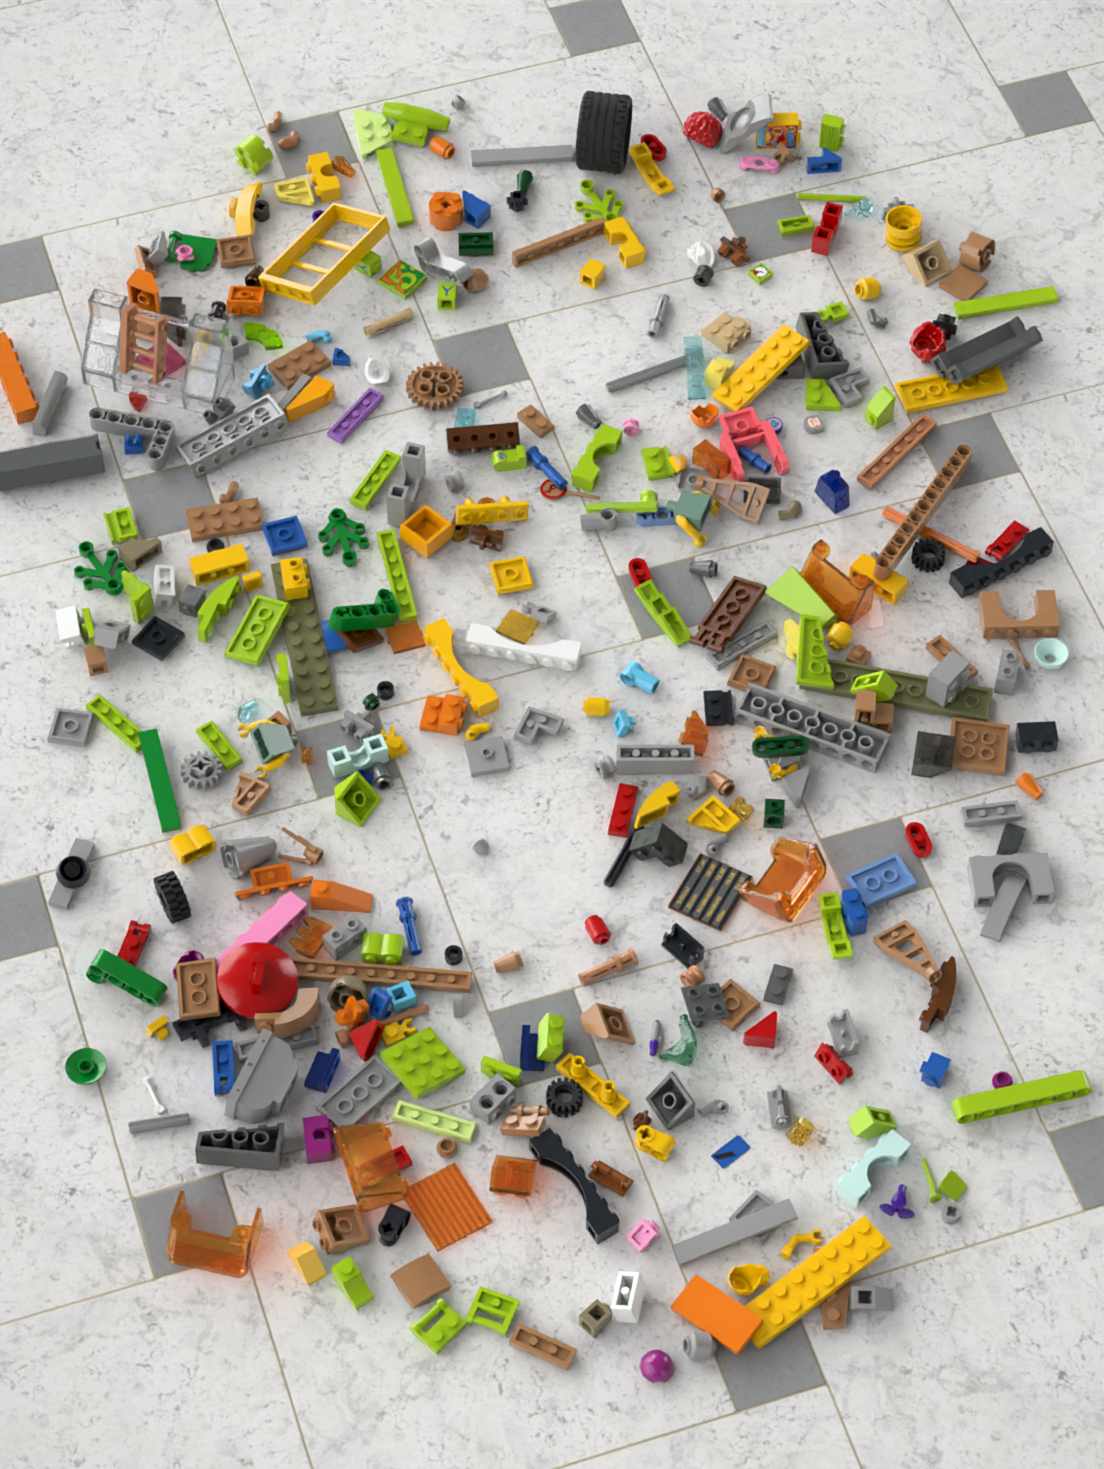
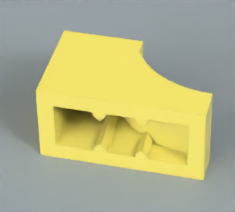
M718 357L716 361L711 360L705 371L704 386L716 390L728 379L734 368V362Z
M789 618L784 622L783 634L788 639L785 653L790 659H794L797 662L799 626Z

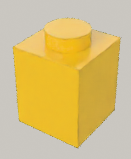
M590 258L580 271V283L595 290L605 278L606 265Z

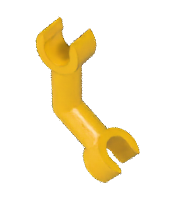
M816 1229L810 1234H794L790 1241L782 1248L780 1256L788 1260L799 1242H811L816 1246L821 1245L823 1239H816L814 1236H821L822 1231Z

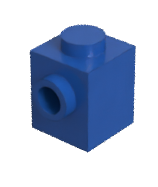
M932 1052L928 1061H923L919 1071L922 1073L921 1081L930 1087L940 1089L948 1073L951 1059Z

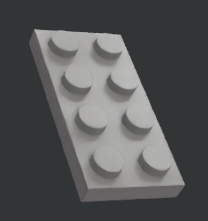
M374 1054L315 1106L316 1111L321 1115H327L328 1121L332 1122V1125L345 1136L403 1083Z

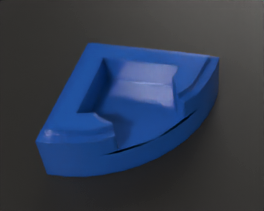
M335 348L332 360L333 365L350 366V357L342 349Z

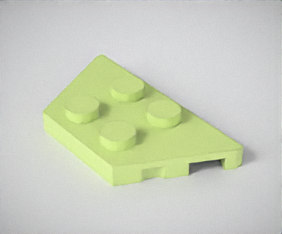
M353 109L362 159H366L367 155L373 151L376 153V150L393 145L388 117L374 112Z

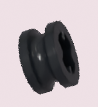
M382 681L378 684L377 695L380 699L389 700L394 696V686L391 682Z
M451 945L445 949L444 954L447 964L455 966L461 963L463 953L459 946ZM451 953H455V955L457 954V957H456V958H453V956L450 957V954H451Z

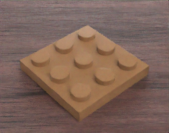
M953 717L946 768L1004 776L1010 725Z

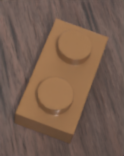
M137 245L134 251L139 268L152 273L155 279L159 274L156 265L148 261L150 249Z
M531 404L517 413V418L539 438L554 430V425Z

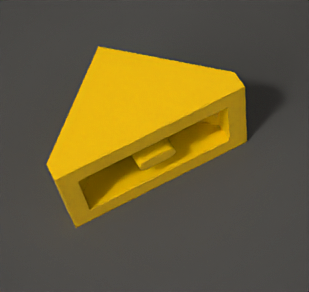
M306 1241L287 1251L308 1286L327 1276L316 1249Z

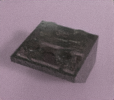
M161 297L160 317L168 315L169 328L167 337L178 347H182L183 340H186V329L184 328L188 326V316H185L186 304H183L182 297Z
M918 731L911 775L932 778L951 771L956 737Z

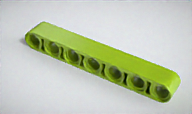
M1077 1070L962 1096L954 1099L951 1102V1106L957 1122L965 1124L1080 1098L1090 1094L1092 1087L1084 1070Z

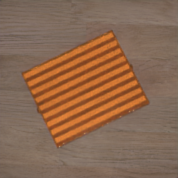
M455 1163L430 1176H426V1178L400 1191L437 1252L492 1223V1219Z

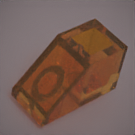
M693 710L691 716L686 718L684 725L686 729L685 732H681L678 742L681 745H694V755L703 757L709 740V730L697 711Z

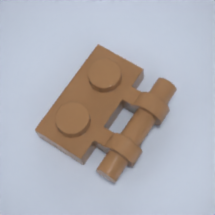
M521 1104L511 1106L509 1108L511 1116H506L500 1128L501 1134L508 1136H540L546 1125L543 1115H550V1108L543 1107L542 1105H534V1107H526Z

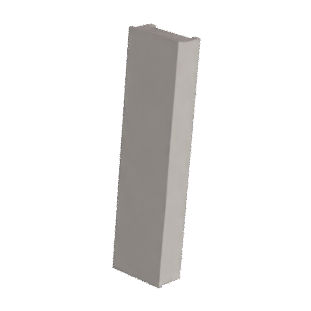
M750 682L738 708L735 710L733 719L734 722L753 729L757 726H762L765 728L766 733L776 737L805 736L810 742V750L875 774L889 746L890 733Z

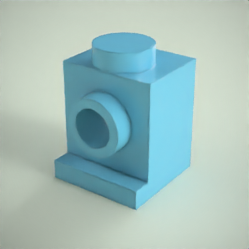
M409 981L386 989V993L393 997L388 1009L392 1008L394 1013L411 1006L413 1008L417 1007L416 995Z

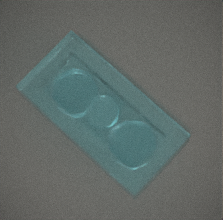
M458 407L454 427L473 426L476 409Z

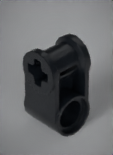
M394 1204L388 1206L378 1226L379 1241L383 1246L395 1245L402 1231L408 1225L411 1211Z

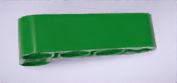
M380 589L373 604L335 607L331 613L328 627L335 632L393 627L400 608L390 590Z
M103 949L98 951L86 972V977L90 981L101 984L105 979L154 1007L159 1005L168 990L163 982Z

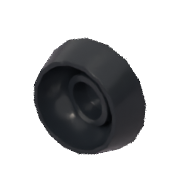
M79 856L66 857L56 867L57 880L67 888L82 887L90 878L91 870L89 864Z

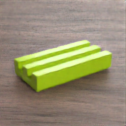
M810 215L777 220V227H779L781 237L812 232L815 229Z

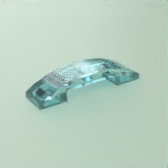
M701 336L683 337L688 400L706 399Z

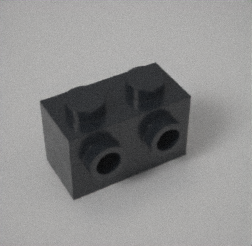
M1055 721L1017 723L1015 737L1018 753L1056 751L1059 739Z

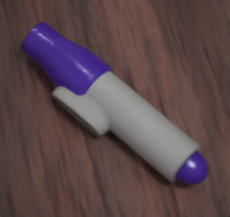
M659 1020L653 1022L649 1044L650 1056H656V1051L660 1048L661 1037L659 1034L661 1023Z

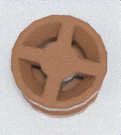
M692 965L688 968V972H683L680 975V980L685 987L696 986L698 983L701 984L705 981V976L697 966Z

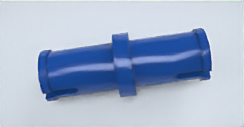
M742 446L739 449L738 456L748 461L750 466L756 467L764 474L770 472L771 464L762 459L760 454L752 452L746 446Z

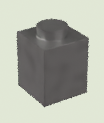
M188 584L178 600L179 611L187 616L197 617L199 609L206 600L205 590Z

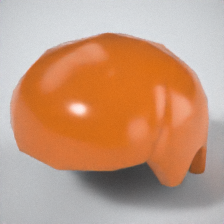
M710 403L706 407H701L699 404L691 411L690 418L696 426L709 428L715 425L719 409Z

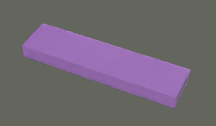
M369 388L327 432V437L343 444L384 400V395Z

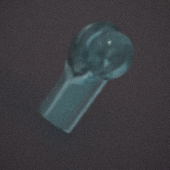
M255 699L239 707L237 718L240 722L246 723L250 718V712L259 707Z

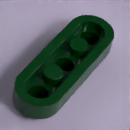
M802 735L757 738L752 743V753L758 758L801 756L808 753L810 742L807 737Z

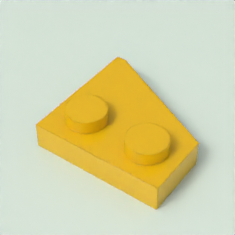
M714 795L686 819L690 825L720 834L725 833L726 835L741 823L740 819Z

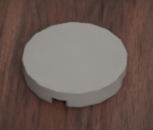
M698 466L687 467L686 470L680 471L677 475V489L680 493L701 491L695 488L698 476L703 475L707 478H712L711 474L709 475L706 469Z

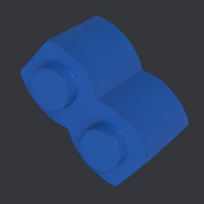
M857 888L843 890L841 895V914L846 919L847 931L851 936L866 933L868 913L862 905L861 893Z

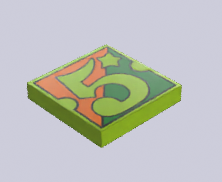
M400 259L378 279V284L406 299L427 280V275Z

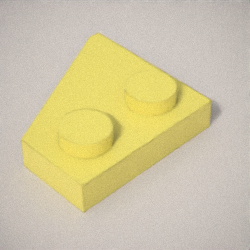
M307 177L274 183L278 201L315 206Z

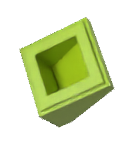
M950 1170L940 1183L939 1192L957 1202L968 1185L954 1171Z

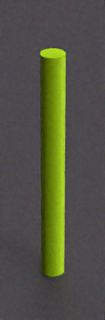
M798 193V200L866 203L867 196Z

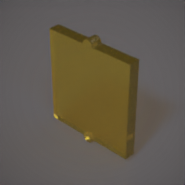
M510 609L505 618L501 619L496 633L525 645L530 636L534 635L539 622Z

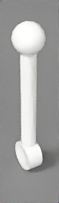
M145 1077L143 1078V1083L147 1085L156 1104V1112L162 1114L164 1107L160 1105L150 1084L151 1079Z

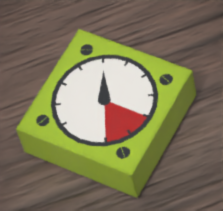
M762 263L748 271V275L759 285L773 277V273Z

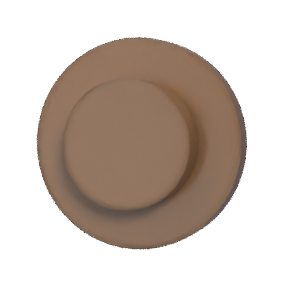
M443 1138L437 1144V1153L443 1158L453 1157L457 1153L456 1142L451 1138Z

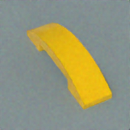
M645 142L629 147L638 171L653 192L661 196L675 191L669 178H664L653 161L652 153Z
M262 182L248 185L240 193L235 215L237 236L254 235L256 222L252 218L256 198L261 197Z

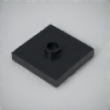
M154 616L132 639V644L163 661L185 637V632Z

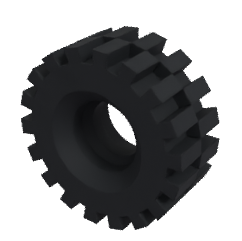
M170 871L153 879L155 889L170 923L174 924L191 917L192 914L187 896L175 872Z

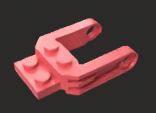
M753 406L719 415L718 420L723 429L719 448L734 481L744 482L745 480L742 463L736 450H739L742 446L751 447L761 442H764L778 474L781 475L790 471L788 459L772 424L765 420L759 421Z

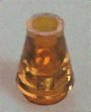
M337 155L331 161L333 170L347 176L349 179L355 175L356 170L352 168L344 156Z

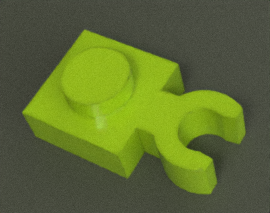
M842 301L826 306V310L817 311L819 317H822L821 320L824 324L828 320H832L835 323L849 318V312Z

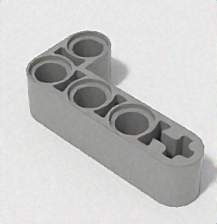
M428 236L414 245L419 265L425 273L455 285H460L473 276V271L468 264L440 254L435 241Z

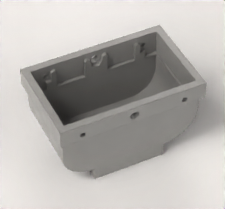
M265 1028L262 1029L227 1097L225 1116L233 1120L237 1118L251 1124L263 1122L270 1114L279 1117L296 1083L299 1068L292 1065L293 1052L290 1046L285 1041L273 1036V1032Z

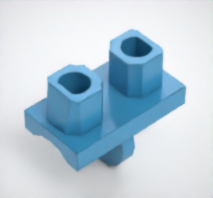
M261 364L258 369H252L250 372L251 381H245L242 385L244 392L251 394L253 399H259L265 388L271 389L274 385L272 375L267 372L265 364Z

